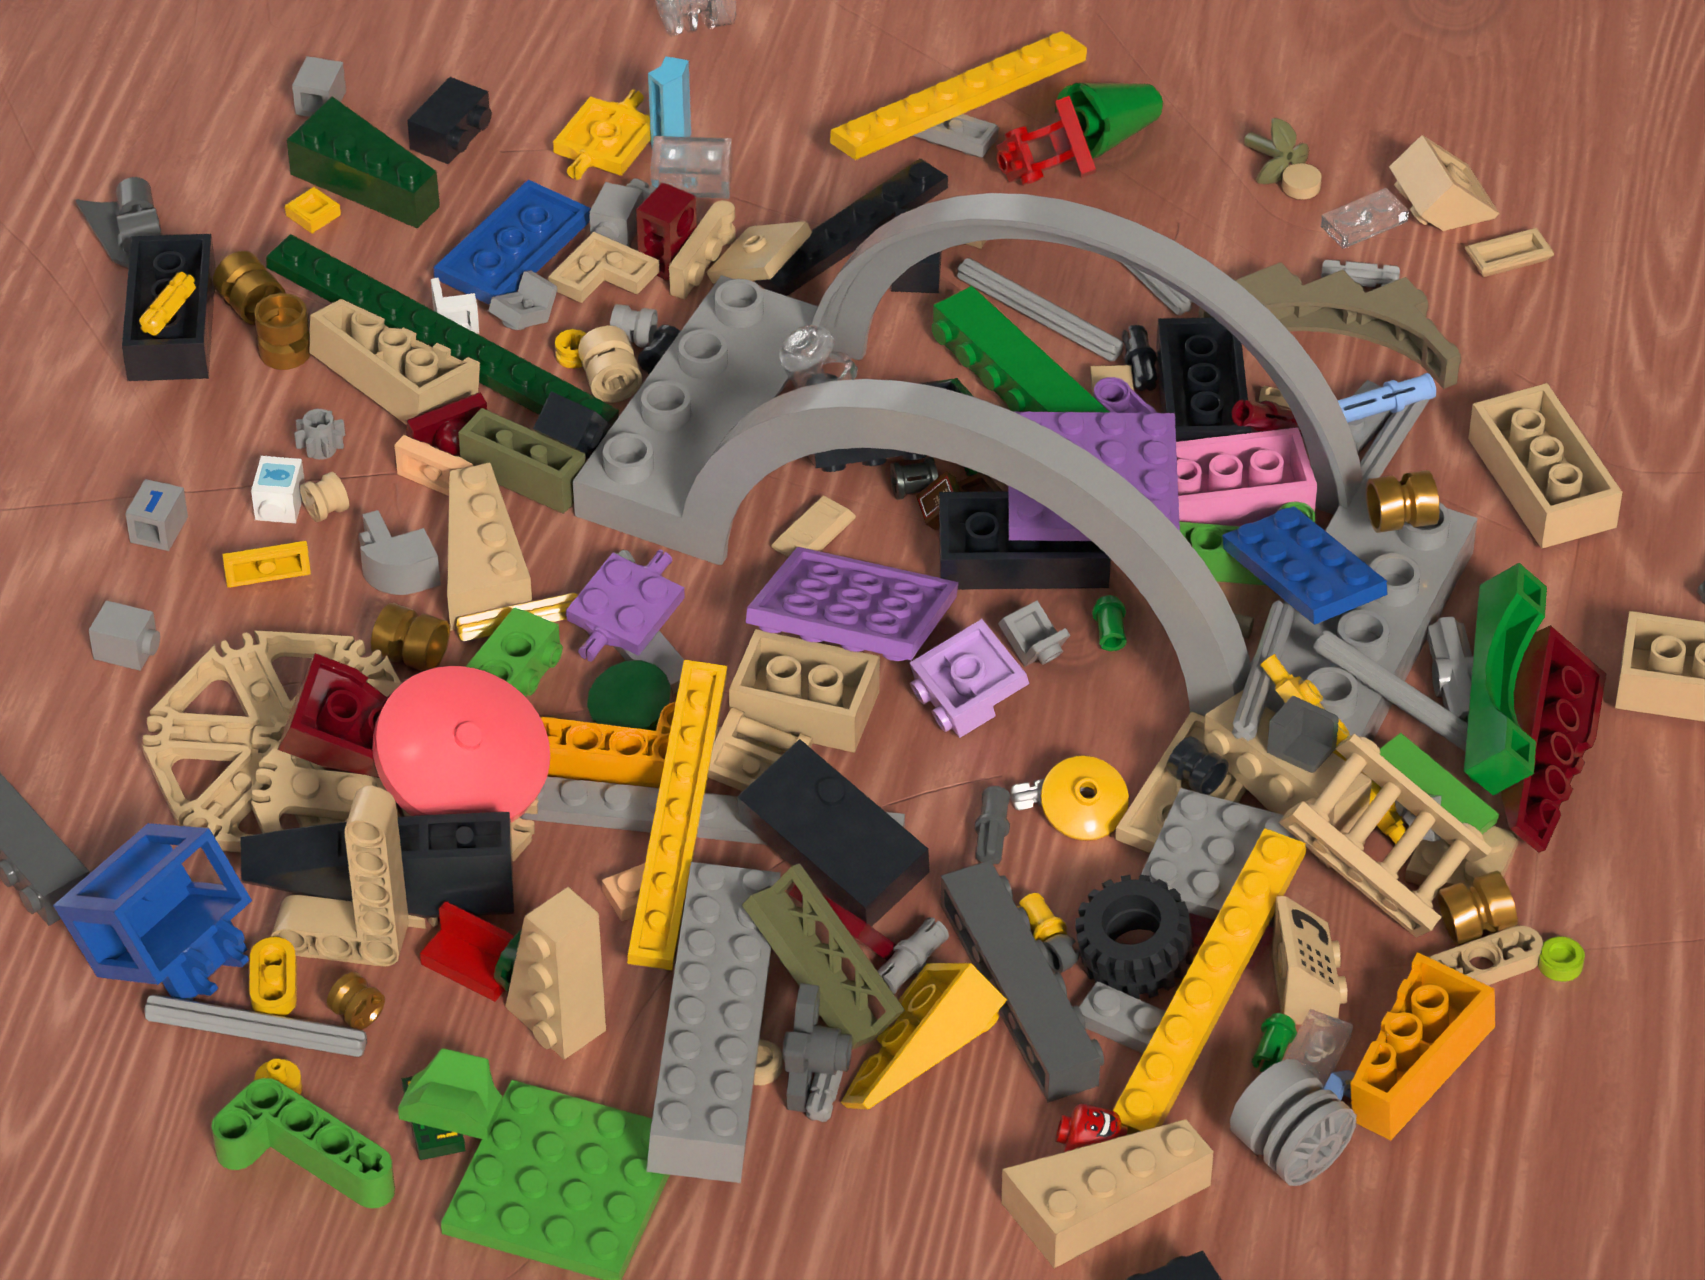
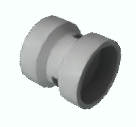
M616 304L614 306L610 326H616L624 330L630 342H634L637 347L645 348L654 341L653 335L657 330L658 324L657 310L643 308L640 311H634L627 305Z

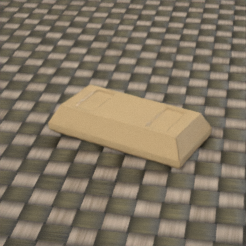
M1537 228L1465 246L1466 252L1483 277L1544 262L1554 256L1553 250Z
M823 495L772 544V548L787 557L797 547L821 551L856 518V515L848 508Z

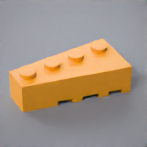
M1417 952L1412 961V970L1408 978L1403 979L1397 991V1000L1392 1010L1386 1012L1376 1041L1371 1042L1350 1083L1351 1107L1357 1115L1356 1124L1391 1141L1495 1028V989Z

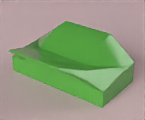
M442 1048L424 1070L413 1076L398 1107L400 1120L488 1140L503 1105V1099L500 1092L494 1086L488 1059Z

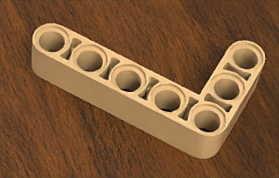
M366 786L360 788L355 794L344 832L353 902L304 895H291L282 900L271 937H281L291 942L295 948L296 956L374 966H390L399 959L409 918L396 802L388 791L375 786Z

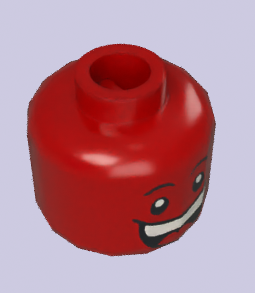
M1078 1104L1073 1109L1071 1116H1061L1055 1142L1063 1144L1064 1153L1126 1136L1128 1129L1127 1126L1121 1125V1118L1117 1112L1087 1104Z

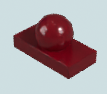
M480 392L408 419L406 436L420 442H425L432 447L437 445L439 450L460 457L458 432L481 408L487 410V402Z

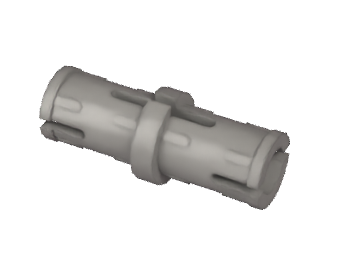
M927 918L908 940H901L894 947L893 951L895 953L877 970L893 994L897 992L913 973H920L927 964L925 961L949 938L948 930L939 920L931 928L935 923V918Z

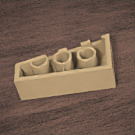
M342 299L310 315L309 353L406 425L408 419L478 393L480 362L467 357L464 361L451 356L450 348L436 343L433 347L416 340L415 332L404 327L402 329L389 328L384 325V318Z
M491 463L450 471L447 584L450 630L457 629L456 619L460 616L532 601L531 578Z
M1243 690L1205 715L1203 744L1209 753H1217L1226 759L1229 763L1228 771L1270 812L1285 815L1290 808L1302 801L1307 805L1314 804L1346 762L1332 753L1314 773H1310L1267 753L1269 723L1276 713L1266 706L1256 736L1249 741L1243 737L1236 739L1232 734L1233 721ZM1360 772L1328 814L1329 823L1341 833H1348L1369 806L1372 779ZM1310 850L1328 869L1331 868L1330 865Z
M569 887L525 916L505 1006L533 1032L536 1040L542 1047L546 1049L551 1048L564 1060L606 1031L599 913Z
M1185 1119L1002 1169L1001 1203L1053 1268H1056L1211 1186L1213 1150Z

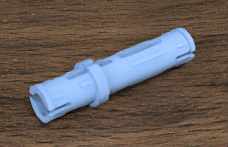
M1425 373L1419 377L1401 382L1396 380L1384 382L1381 388L1340 399L1338 403L1347 423L1389 410L1392 413L1404 410L1406 405L1426 399H1433L1436 397V385L1432 376L1429 373Z

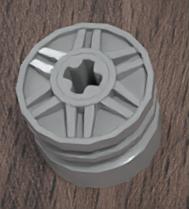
M1285 1059L1273 1064L1245 1089L1235 1104L1230 1117V1130L1256 1155H1263V1161L1273 1171H1276L1289 1186H1300L1327 1170L1341 1155L1356 1128L1357 1115L1348 1105L1340 1102V1099L1331 1090H1323V1084L1297 1059Z

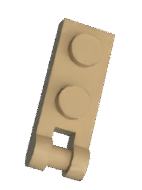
M722 200L715 202L669 265L671 296L685 300L692 288L700 285L705 270L711 261L715 262L718 259L722 246L729 245L735 241V226L732 224L735 219V207L731 202Z

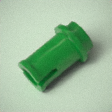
M1112 595L1100 597L1092 609L1093 618L1098 622L1099 645L1106 651H1118L1127 643L1123 624L1126 608L1118 597Z
M1274 1013L1262 1022L1261 1030L1263 1035L1251 1062L1257 1068L1261 1060H1264L1259 1070L1263 1073L1273 1064L1281 1062L1289 1043H1293L1296 1040V1023L1291 1017L1281 1013Z

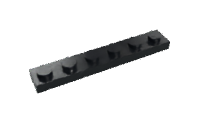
M918 159L813 229L810 234L811 236L771 279L755 280L754 282L766 290L785 296L790 295L855 251L874 231L895 218L896 209L913 210L948 188V176L923 159Z

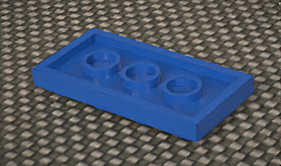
M528 179L433 267L434 278H439L440 282L465 294L475 293L476 299L490 305L492 297L517 292L524 272L533 271L537 273L589 224L591 208Z
M1295 506L1281 509L1273 515L1253 523H1246L1238 529L1222 535L1223 549L1314 625L1388 595L1386 579Z

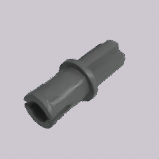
M990 786L984 789L981 815L975 821V830L978 834L975 858L982 863L989 860L993 864L1000 863L1002 860L1004 837L1010 831V823L1007 820L1010 793L1000 786Z

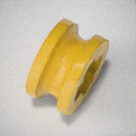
M571 329L561 332L556 337L555 355L557 362L561 366L571 369L583 367L578 352V345L587 334L586 332Z

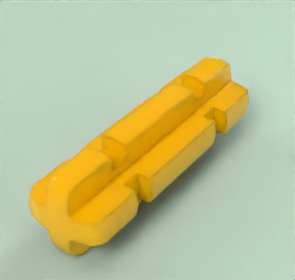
M179 272L174 276L169 285L164 288L150 305V308L140 317V329L144 333L148 332L152 336L160 333L165 327V323L169 322L186 301L185 299L196 289L193 283L195 281L193 276L186 275L183 272Z

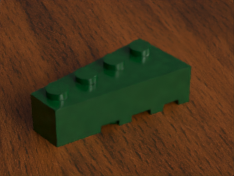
M333 96L286 139L290 174L417 229L440 207L437 171Z

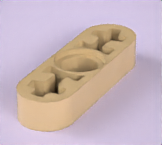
M1514 926L1435 954L1429 958L1486 985H1491L1534 969L1538 965L1543 940L1541 935L1530 927ZM1474 957H1485L1491 960L1494 965L1488 969H1478L1471 965L1469 961Z

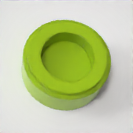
M1553 937L1543 943L1538 967L1542 974L1551 980L1559 982L1571 981L1581 974L1585 953L1582 946L1575 940L1567 937Z

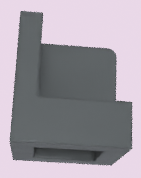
M1292 696L1270 719L1267 753L1305 771L1314 773L1336 748L1338 716L1296 696Z

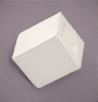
M439 278L431 279L434 311L478 334L479 323L475 293L443 297Z

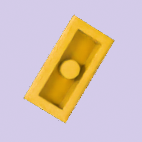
M307 541L222 554L227 588L311 574Z

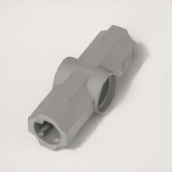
M1442 617L1433 625L1428 626L1427 641L1433 659V688L1436 697H1442L1445 709L1468 723L1474 656L1471 653L1464 623H1459L1454 617Z

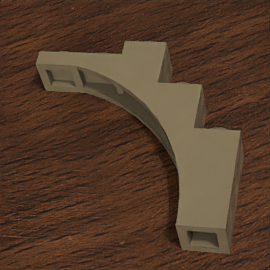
M1280 262L1235 280L1269 309L1288 331L1328 332L1364 339L1392 349L1417 362L1443 389L1457 384L1461 354L1458 348L1437 330L1433 321L1426 318L1429 308L1427 297L1423 291L1417 289L1406 277L1365 293L1361 284L1355 282L1344 270L1303 285L1299 277L1292 274ZM1199 307L1198 318H1214Z

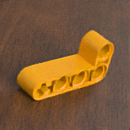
M676 702L670 703L663 708L656 731L540 717L546 729L550 745V765L547 776L660 788Z

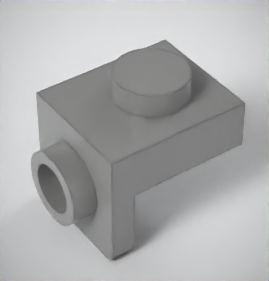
M526 271L522 275L518 292L492 297L488 312L502 319L503 325L514 330H523L525 327L547 323L557 293V286L533 271Z
M1038 600L1002 618L998 623L1024 667L1037 660L1042 665L1054 660L1064 652L1061 646L1071 636L1066 628L1059 632L1056 631Z

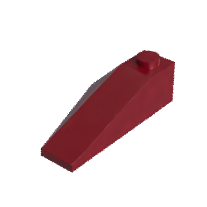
M315 653L290 711L277 750L320 766L379 778L373 758V733L379 714L390 695L386 697L367 682L368 677L356 668Z

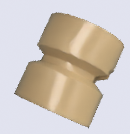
M608 325L589 331L581 339L578 345V352L583 368L586 371L591 392L601 401L610 403L623 401L631 397L639 390L642 383V374L634 357V351L628 335L619 327Z

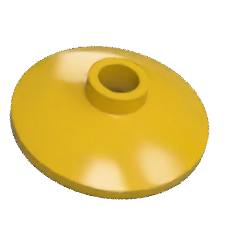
M1075 756L1061 761L1047 774L1041 790V805L1046 818L1057 831L1072 839L1091 841L1106 837L1116 830V827L1128 810L1129 795L1125 781L1113 766L1095 757ZM1082 787H1089L1094 791L1095 796L1090 799L1084 798L1080 794V789Z

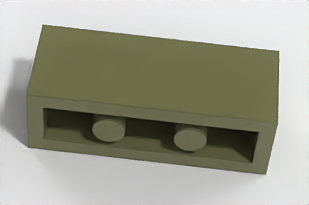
M481 408L458 432L460 457L472 463L473 466L491 463L498 485L563 514L574 504L573 480L585 464V453L484 408Z

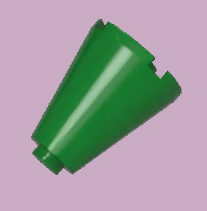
M1074 83L1066 86L1057 97V100L1070 96L1092 159L1098 158L1158 120L1163 107L1162 96L1151 84Z

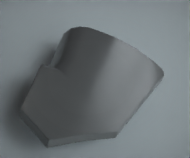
M130 177L118 184L116 188L117 202L101 203L76 200L77 207L111 261L128 269L131 236L162 235L156 207L154 208L151 187L146 180L139 177Z

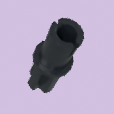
M1131 325L1128 327L1131 338L1127 330H1124L1122 333V341L1126 348L1125 365H1131L1133 380L1138 390L1148 389L1152 391L1156 388V380L1158 379L1155 369L1156 352L1149 345L1148 333L1145 327Z

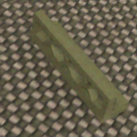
M800 863L790 867L772 887L751 895L742 904L799 986L801 983L820 986L819 1015L828 1027L839 1028L842 1034L852 1035V1050L875 1040L905 1011ZM793 882L803 894V908L795 906L785 892ZM815 921L823 922L828 929L829 944L822 943L816 935ZM842 957L849 959L855 967V981L849 980L843 973ZM868 994L876 996L886 1010L878 1020L868 1008Z

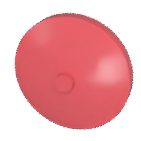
M445 666L429 669L410 677L394 690L387 699L379 714L373 733V758L379 778L385 789L394 797L395 802L411 816L510 812L512 823L521 817L534 803L546 781L549 771V740L544 724L536 709L514 686L496 675L475 668Z

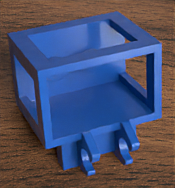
M147 823L53 905L95 975L99 978L159 985L162 982L171 997L191 1001L198 994L211 996L218 990V986L207 979L223 965L243 967L249 962L248 956L243 954L248 950L244 944V934L241 930L234 927L231 919L252 902V899L209 828ZM171 845H178L175 849L171 847ZM201 847L223 884L193 882L182 863Z

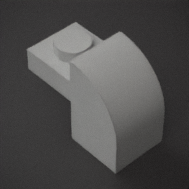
M379 510L362 514L364 532L359 533L363 577L372 587L388 594L406 595L441 585L438 555L424 528L392 537Z

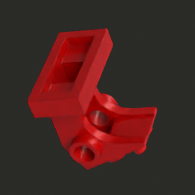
M1070 96L1055 101L1060 117L1059 121L1029 133L1027 127L1022 126L1004 134L1006 140L996 146L998 151L997 163L1000 170L1006 174L1009 183L1019 179L1022 185L1036 182L1044 178L1043 171L1073 160L1076 161L1081 178L1096 173V167ZM1050 136L1057 156L1035 163L1028 144Z

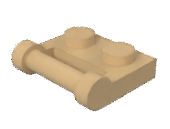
M732 707L714 742L708 778L744 791L782 756L735 738L738 733L784 751L791 748L799 739L812 748L813 738L803 734L796 737L747 718L744 711Z

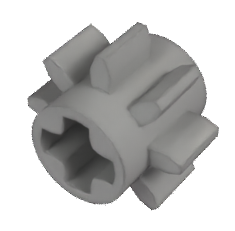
M313 409L304 415L303 420H296L297 431L294 433L296 448L302 449L306 447L307 457L320 460L327 459L333 456L337 449L344 448L343 419L334 421L332 411Z

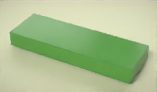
M1399 733L1380 748V755L1428 795H1441V806L1461 823H1468L1474 826L1482 835L1497 823L1499 813L1402 733Z

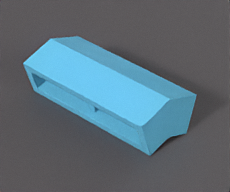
M665 56L661 67L648 73L651 147L664 159H667L685 150L691 136L689 60Z

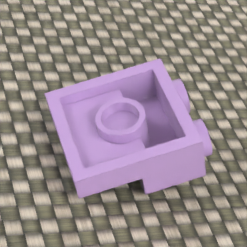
M983 619L909 663L915 680L910 682V685L916 697L923 705L931 701L935 706L932 714L940 728L944 732L953 729L959 738L996 716L993 708L994 705L1029 684L1025 671Z

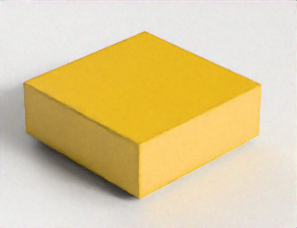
M312 187L285 205L286 216L311 234L341 215L340 204L315 187Z

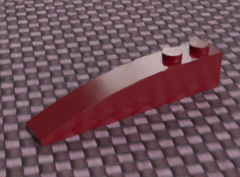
M1551 625L1535 632L1522 658L1514 689V711L1518 724L1525 733L1536 741L1534 774L1501 791L1509 828L1538 853L1546 850L1561 817L1560 805L1562 802L1569 800L1573 791L1570 783L1575 775L1581 773L1585 765V761L1582 759L1585 751L1592 748L1595 743L1606 680V673Z

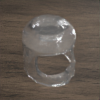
M819 325L799 327L787 335L781 343L779 360L796 389L830 381L854 380L857 376L858 367L851 361L848 354L832 351L835 340L828 330ZM841 362L845 364V370L840 377L831 379L823 371V364Z

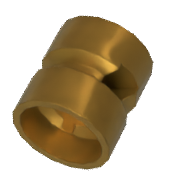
M237 251L228 255L220 262L213 275V285L216 290L231 304L238 315L251 325H256L255 307L263 298L272 294L285 293V289L277 279L267 271L253 253L248 251Z
M287 293L272 294L263 298L256 305L254 311L261 361L267 366L279 370H288L301 366L311 355L309 353L310 334L305 302L301 298Z
M1429 470L1405 473L1400 481L1394 475L1368 479L1366 484L1367 510L1371 525L1376 533L1401 530L1405 522L1413 527L1437 524L1440 513L1439 497L1435 480Z
M389 603L382 609L375 622L371 636V651L373 653L378 649L382 653V658L385 659L387 655L388 659L393 662L403 660L406 666L422 672L438 668L448 647L450 626L445 620L427 614L417 616L413 609Z
M1498 870L1474 878L1472 887L1468 888L1461 882L1438 890L1437 901L1441 917L1452 942L1456 946L1481 938L1483 929H1487L1493 934L1518 924L1517 912L1510 889Z

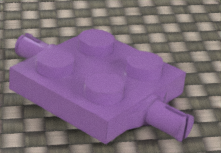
M658 550L647 566L637 565L612 553L567 608V621L585 629L590 635L578 650L583 659L587 658L588 661L592 662L604 645L621 647L639 656L685 598L684 587L661 576L668 565L672 563V557L667 552L663 555V550Z

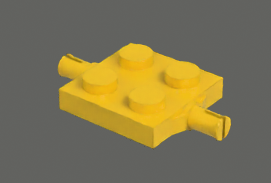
M631 90L623 102L620 103L606 102L590 96L553 141L555 154L575 160L567 168L569 177L572 179L575 177L576 180H580L586 170L592 166L620 176L624 174L651 140L650 116L636 110L644 101V96L640 91Z

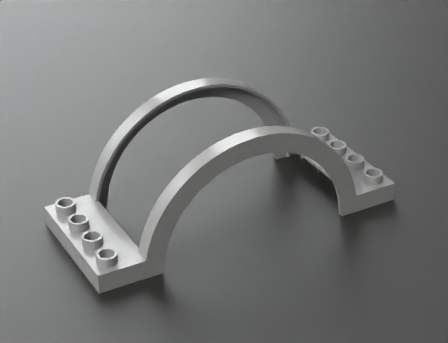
M1006 193L956 196L927 203L900 214L874 231L856 248L824 293L819 306L763 289L755 282L747 279H732L721 275L573 480L576 517L721 565L727 558L728 542L733 520L742 500L766 475L788 462L810 454L835 449L879 448L923 454L962 465L1009 485L1051 509L1081 531L1112 559L1145 597L1164 626L1177 653L1185 677L1190 713L1192 711L1205 716L1208 712L1240 691H1244L1255 656L1250 663L1239 623L1224 592L1205 562L1173 523L1120 474L1063 436L1018 413L973 396L935 386L895 380L855 379L830 381L801 387L778 396L812 346L821 348V353L825 355L830 351L855 360H861L866 354L871 323L882 296L891 284L911 266L932 254L957 245L994 239H1028L1064 244L1095 252L1125 263L1173 288L1209 313L1230 331L1258 360L1278 387L1289 405L1305 441L1311 468L1317 483L1315 506L1321 511L1334 515L1325 531L1387 580L1388 595L1316 625L1295 609L1293 613L1294 619L1280 659L1281 664L1290 675L1292 674L1294 677L1300 676L1303 681L1308 679L1317 687L1323 697V700L1320 702L1326 711L1338 716L1347 727L1349 736L1355 733L1358 737H1366L1373 742L1393 703L1357 680L1348 671L1339 668L1315 652L1313 649L1315 641L1323 631H1330L1405 681L1427 640L1428 626L1437 622L1473 554L1478 519L1448 509L1439 502L1440 513L1437 524L1413 527L1405 522L1401 530L1376 533L1371 525L1367 510V482L1362 480L1357 449L1351 429L1338 400L1310 356L1269 309L1238 282L1206 259L1174 240L1134 221L1098 208L1062 199ZM1273 682L1265 706L1277 713L1285 702L1275 690Z

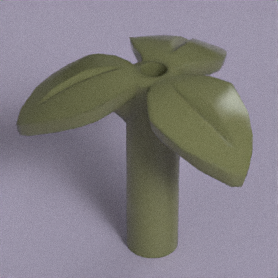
M1272 118L1271 140L1253 132L1248 133L1244 139L1245 146L1274 158L1268 161L1260 170L1256 178V182L1259 184L1278 182L1282 180L1283 172L1289 166V163L1291 165L1297 163L1305 164L1309 155L1308 144L1300 143L1293 148L1297 135L1286 121Z

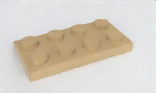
M1191 711L1116 827L1115 840L1151 853L1180 788L1193 791L1187 780H1178L1168 773L1166 769L1167 761L1174 748L1183 739L1192 736L1202 743L1204 742L1205 716ZM1228 771L1221 785L1209 796L1239 803L1247 789Z

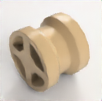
M334 472L323 475L321 481L317 483L309 481L300 486V493L305 508L316 522L327 519L330 512L336 511L340 513L349 509V499L345 487Z

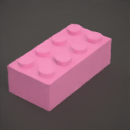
M1299 428L1176 442L1180 522L1240 527L1246 523H1253L1275 514L1282 505L1289 502L1305 503L1315 512L1317 483Z

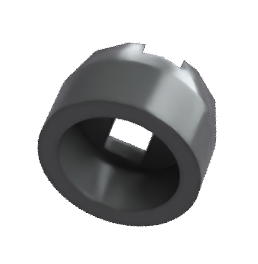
M1065 934L1052 936L1043 942L1047 950L1049 966L1054 973L1059 972L1061 974L1073 967L1079 959L1080 950L1073 949L1072 947L1076 942L1075 939Z

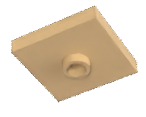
M806 221L750 226L707 271V274L712 283H716L721 275L732 279H747L750 281L771 279L811 236L812 231Z

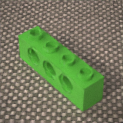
M514 607L466 667L496 675L514 686L525 697L527 695L531 696L536 691L542 676L549 668L555 667L561 658L563 646L560 644L559 624Z

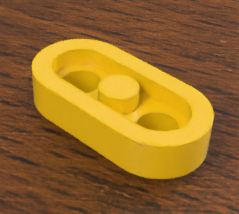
M268 937L257 942L251 949L249 992L254 1012L284 1017L291 1013L296 1006V953L292 943L284 938Z

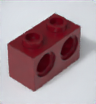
M662 182L636 209L638 251L659 260V273L656 276L670 281L669 265L697 227L696 196Z

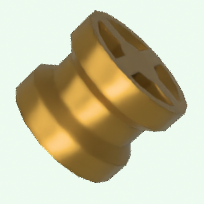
M351 972L338 979L332 986L326 1002L327 1007L336 1015L345 1016V1022L350 1027L362 1030L379 1017L384 1008L385 996L374 987L368 988L366 980L360 974Z

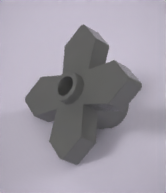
M800 984L796 1001L794 1032H786L783 1059L785 1060V1071H789L787 1110L807 1111L806 1104L811 1093L812 1072L836 1075L837 1071L848 1072L850 1066L852 1035L842 1034L839 1028L822 1027L818 1024L820 1007L819 985Z

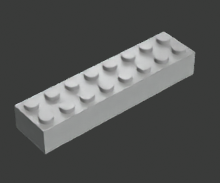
M691 862L650 1131L647 1172L741 1183L772 948L742 904L751 895L772 887L780 879V872Z

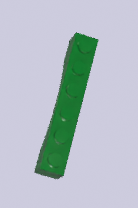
M1521 563L1515 564L1479 586L1464 772L1473 782L1480 784L1491 795H1495L1534 774L1536 741L1525 733L1518 724L1514 711V689L1524 653L1533 635L1545 618L1547 586Z

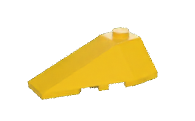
M927 963L898 1000L905 1011L898 1017L893 1026H888L877 1037L876 1040L882 1045L879 1053L872 1055L863 1062L841 1103L847 1109L869 1110L981 1035V1033L988 1031L999 1018L997 1012L1007 999L971 963Z

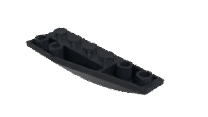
M510 812L397 817L408 915L421 918L440 917L439 907L445 901L475 916L514 914ZM347 822L300 827L241 837L242 883L313 897L353 902L344 833Z

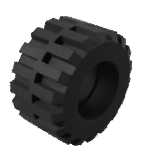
M1130 875L1121 876L1120 882L1113 883L1110 879L1102 883L1103 890L1101 891L1093 889L1088 894L1089 903H1081L1078 909L1079 918H1076L1075 923L1081 960L1088 978H1094L1095 984L1098 981L1139 1000L1140 994L1148 993L1149 998L1159 995L1158 989L1164 987L1168 991L1176 986L1174 978L1183 979L1187 973L1186 964H1192L1194 957L1192 949L1194 948L1189 913L1186 903L1181 901L1180 893L1175 888L1168 890L1167 882L1161 879L1152 883L1150 876L1140 875L1138 880H1131ZM1132 930H1148L1155 933L1148 940L1138 944L1127 945L1115 941L1122 934Z

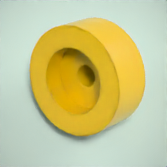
M272 1059L262 1064L256 1071L254 1081L262 1078H271L301 1095V1073L293 1062L284 1059Z

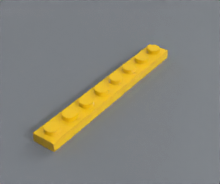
M1063 31L1054 33L1049 37L1026 45L1021 49L998 57L993 61L970 69L960 75L831 129L830 143L852 159H860L1086 61L1087 47Z
M684 660L627 964L673 970L690 865L693 861L725 687L727 666L690 660Z
M1266 828L1263 829L1113 1111L1119 1114L1121 1125L1127 1126L1128 1135L1163 1125L1275 913L1276 896H1284L1306 854V843Z

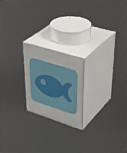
M261 456L251 490L255 520L284 523L297 522L302 503L300 486L305 483L302 459Z

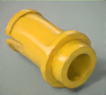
M1032 893L1020 900L1019 904L1021 906H1017V908L1023 907L1026 911L1035 941L1040 939L1044 942L1055 935H1067L1066 923L1060 917H1055L1042 895Z

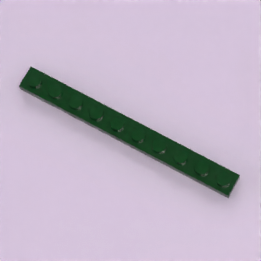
M289 234L266 256V268L331 303L340 299L345 300L384 318V325L389 328L402 329L404 327L415 332L416 340L433 347L436 343L450 348L451 356L464 361L469 357L480 362L479 383L540 415L552 391L595 411L612 426L619 417V410L292 234Z

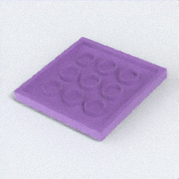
M1015 412L1051 429L1102 461L1147 497L1180 531L1175 413ZM1008 485L1009 540L1091 541L1081 531L1051 509Z
M797 547L747 607L746 623L759 626L762 631L768 633H780L783 631L800 635L801 639L808 642L827 641L841 644V647L848 651L860 652L867 650L881 653L883 657L893 661L912 660L956 599L958 582Z

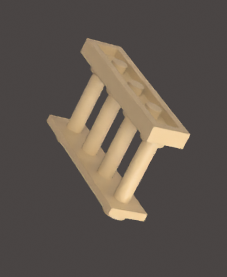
M1354 733L1341 741L1335 748L1347 758V761L1315 803L1307 805L1304 801L1300 802L1286 812L1279 821V824L1298 840L1306 843L1310 850L1417 938L1432 931L1441 919V916L1432 909V900L1464 857L1473 863L1488 856L1492 848L1483 841L1484 837L1478 829L1468 823H1461L1380 755L1379 747L1366 737H1358ZM1362 771L1382 789L1348 833H1341L1329 823L1328 814ZM1395 800H1397L1416 818L1384 861L1375 862L1363 852L1364 847L1362 844ZM1431 829L1451 846L1417 891H1410L1398 881L1399 876L1397 872Z

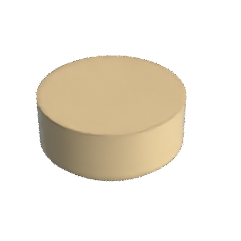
M1297 163L1290 165L1283 172L1282 189L1288 196L1295 199L1304 200L1312 198L1320 192L1321 173L1316 167L1309 164Z
M759 1040L754 1085H765L775 1081L780 1076L783 1068L782 1053L774 1043L767 1040Z

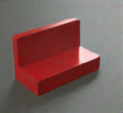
M445 901L439 907L441 930L420 952L421 965L496 1002L505 990L494 979L495 966L501 953L515 935Z

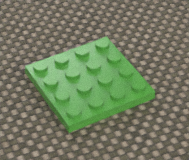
M511 1080L502 1098L503 1105L488 1140L482 1139L441 1221L442 1234L598 1279L622 1280L670 1176L669 1174L647 1172L652 1118Z

